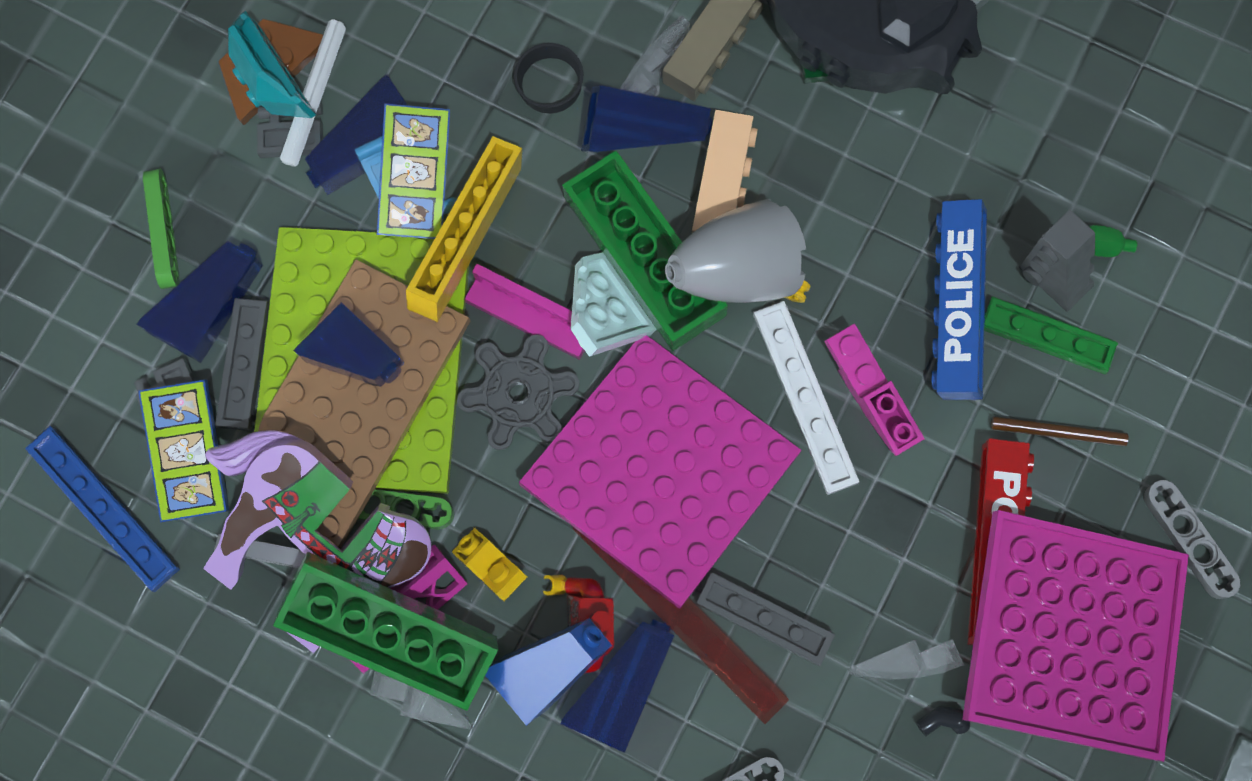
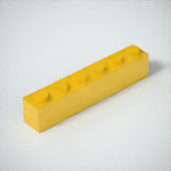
M492 136L406 289L408 310L436 322L439 321L521 171V147Z

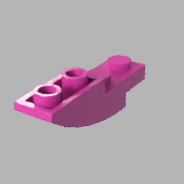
M855 324L824 340L840 368L837 371L849 391L894 456L899 455L925 439L894 384L886 379Z

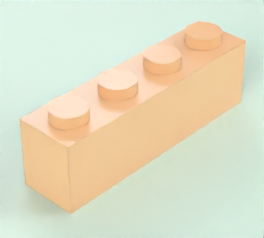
M715 110L692 233L710 220L736 209L737 206L741 207L744 205L747 188L741 187L743 177H749L752 158L747 157L748 147L755 148L758 132L757 128H752L753 116Z

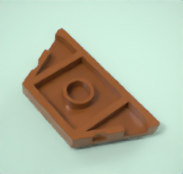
M262 19L258 23L293 78L316 57L323 38L322 34ZM227 53L218 62L237 118L245 125L258 113V108L246 94V91L249 90L247 84H241L232 72L235 65Z

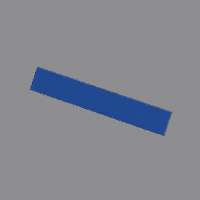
M50 426L25 448L151 591L156 592L180 570L175 562L55 428Z

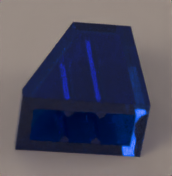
M342 302L293 350L306 363L378 387L394 381L401 373L402 369L400 367L404 364L401 358Z

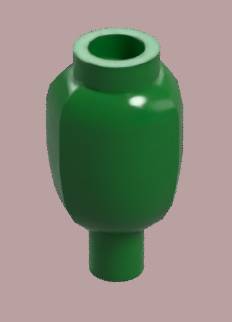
M1089 225L1095 232L1094 256L1115 257L1122 251L1131 253L1136 251L1137 240L1124 238V235L1119 230L1106 226Z

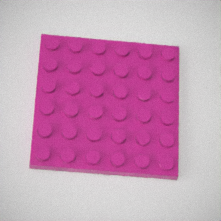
M646 335L634 342L519 481V485L680 609L798 457L801 449Z
M1001 510L993 511L962 720L1164 762L1189 554Z

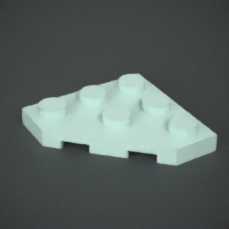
M601 252L582 257L575 265L571 331L590 357L638 341L646 335L650 337L657 330L604 253Z

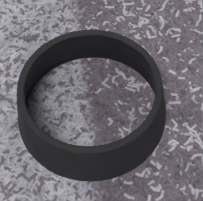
M556 43L536 45L528 49L516 64L514 71L516 88L526 104L538 112L551 114L564 111L573 105L581 92L584 76L583 66L578 56L571 49ZM547 58L565 61L575 70L578 77V87L575 92L565 101L552 105L539 104L530 100L524 95L522 88L523 77L528 68L537 61Z

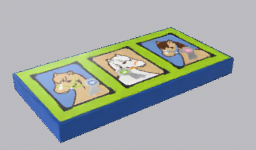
M384 104L376 235L436 238L443 225L450 109Z
M199 380L139 390L160 522L229 511L223 473L205 457V453L209 448L218 446L208 381Z

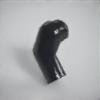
M943 705L936 707L916 721V725L925 737L940 726L952 728L956 734H964L970 729L971 723L962 720V709Z

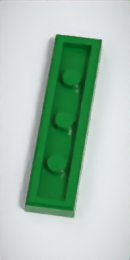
M991 297L985 311L984 331L1104 375L1109 371L1118 342L995 297Z

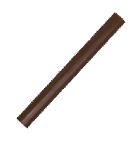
M993 416L991 421V429L1119 446H1127L1129 438L1128 433L996 416Z

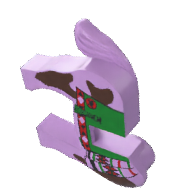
M267 430L253 432L231 443L211 447L205 453L206 459L226 476H237L246 472L238 502L226 518L219 544L203 568L230 590L236 585L243 574L245 557L249 546L257 537L275 526H279L284 534L305 555L308 551L388 588L413 579L422 572L429 561L431 539L426 528L414 517L389 510V505L382 503L376 507L342 549L320 534L316 529L347 494L353 481L309 442L286 432ZM288 633L313 653L319 648V646Z

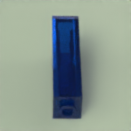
M388 75L381 78L305 158L311 168L306 172L307 176L315 188L322 186L327 195L365 173L354 149L382 136L384 104L407 105Z
M602 85L594 86L591 90L581 151L600 152L705 141L712 128L711 108Z
M227 241L138 321L137 325L153 337L201 363L233 313L235 298L242 299L263 267L255 257L257 252L243 243L236 246Z
M652 619L650 624L642 622L566 713L561 721V725L626 753L675 638V635L669 633L671 627Z

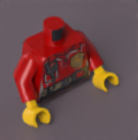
M545 575L543 579H550L552 582V589L543 591L545 595L568 594V627L590 618L612 644L585 673L597 671L602 666L604 657L614 648L613 598L604 595L600 583L595 579L566 578L564 575Z

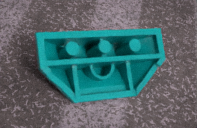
M246 11L241 13L228 28V55L235 65L232 72L241 84H247L249 88L246 91L248 98L257 108L262 105L272 115L313 118L316 113L261 26Z

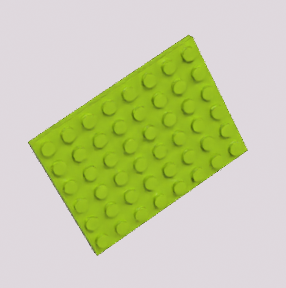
M279 227L254 432H258L266 410L355 260L408 286L434 239L376 235L377 232ZM469 266L447 304V307L465 315L466 307L464 299L467 295ZM463 336L377 484L376 490L448 494Z

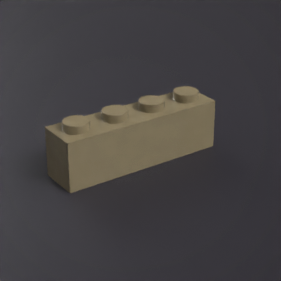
M710 0L664 67L663 84L694 102L700 93L706 94L714 80L712 75L717 68L721 70L726 65L730 57L729 50L734 43L739 45L747 32L746 25L750 19H757L764 3L761 0Z

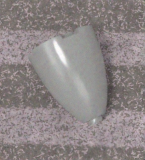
M771 199L746 204L710 220L687 237L669 257L668 263L665 266V274L668 281L676 288L709 300L751 303L792 296L800 289L806 275L801 271V251L806 250L804 236L797 219L787 206L780 207L772 202Z

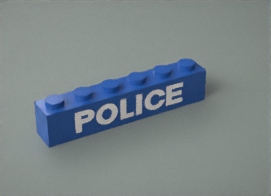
M982 199L943 201L942 213H937L936 219L937 231L941 232V244H936V262L940 263V275L935 276V293L939 295V306L934 307V324L939 326L938 338L933 339V356L938 358L937 370L932 371V388L937 390V394L942 400H983L987 209Z

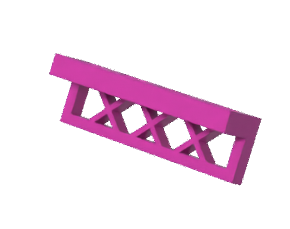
M476 264L472 271L475 281L464 299L467 304L531 336L541 335L547 340L549 345L579 360L581 359L585 350L580 346L577 338L571 331V310Z
M434 544L431 547L429 561L422 572L413 579L390 589L412 599L427 597L426 605L438 610L468 583ZM447 571L455 579L446 589H435L436 580ZM350 660L363 674L370 669Z

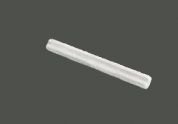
M334 19L327 23L303 91L304 96L315 113H317L346 30L344 23ZM315 116L313 118L294 117L280 156L282 163L294 167L299 164Z

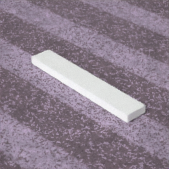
M785 301L754 312L753 316L826 494L830 495L858 484L859 479Z

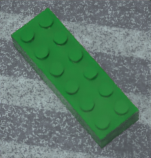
M617 150L562 185L565 200L672 352L727 316L728 305L726 302L691 295L676 288L668 281L665 274V266L668 263L669 257L682 241Z
M308 551L282 601L273 624L276 628L466 711L498 652L497 636Z

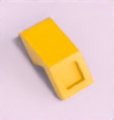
M476 528L464 536L458 546L452 551L462 563L504 602L527 578L514 563Z

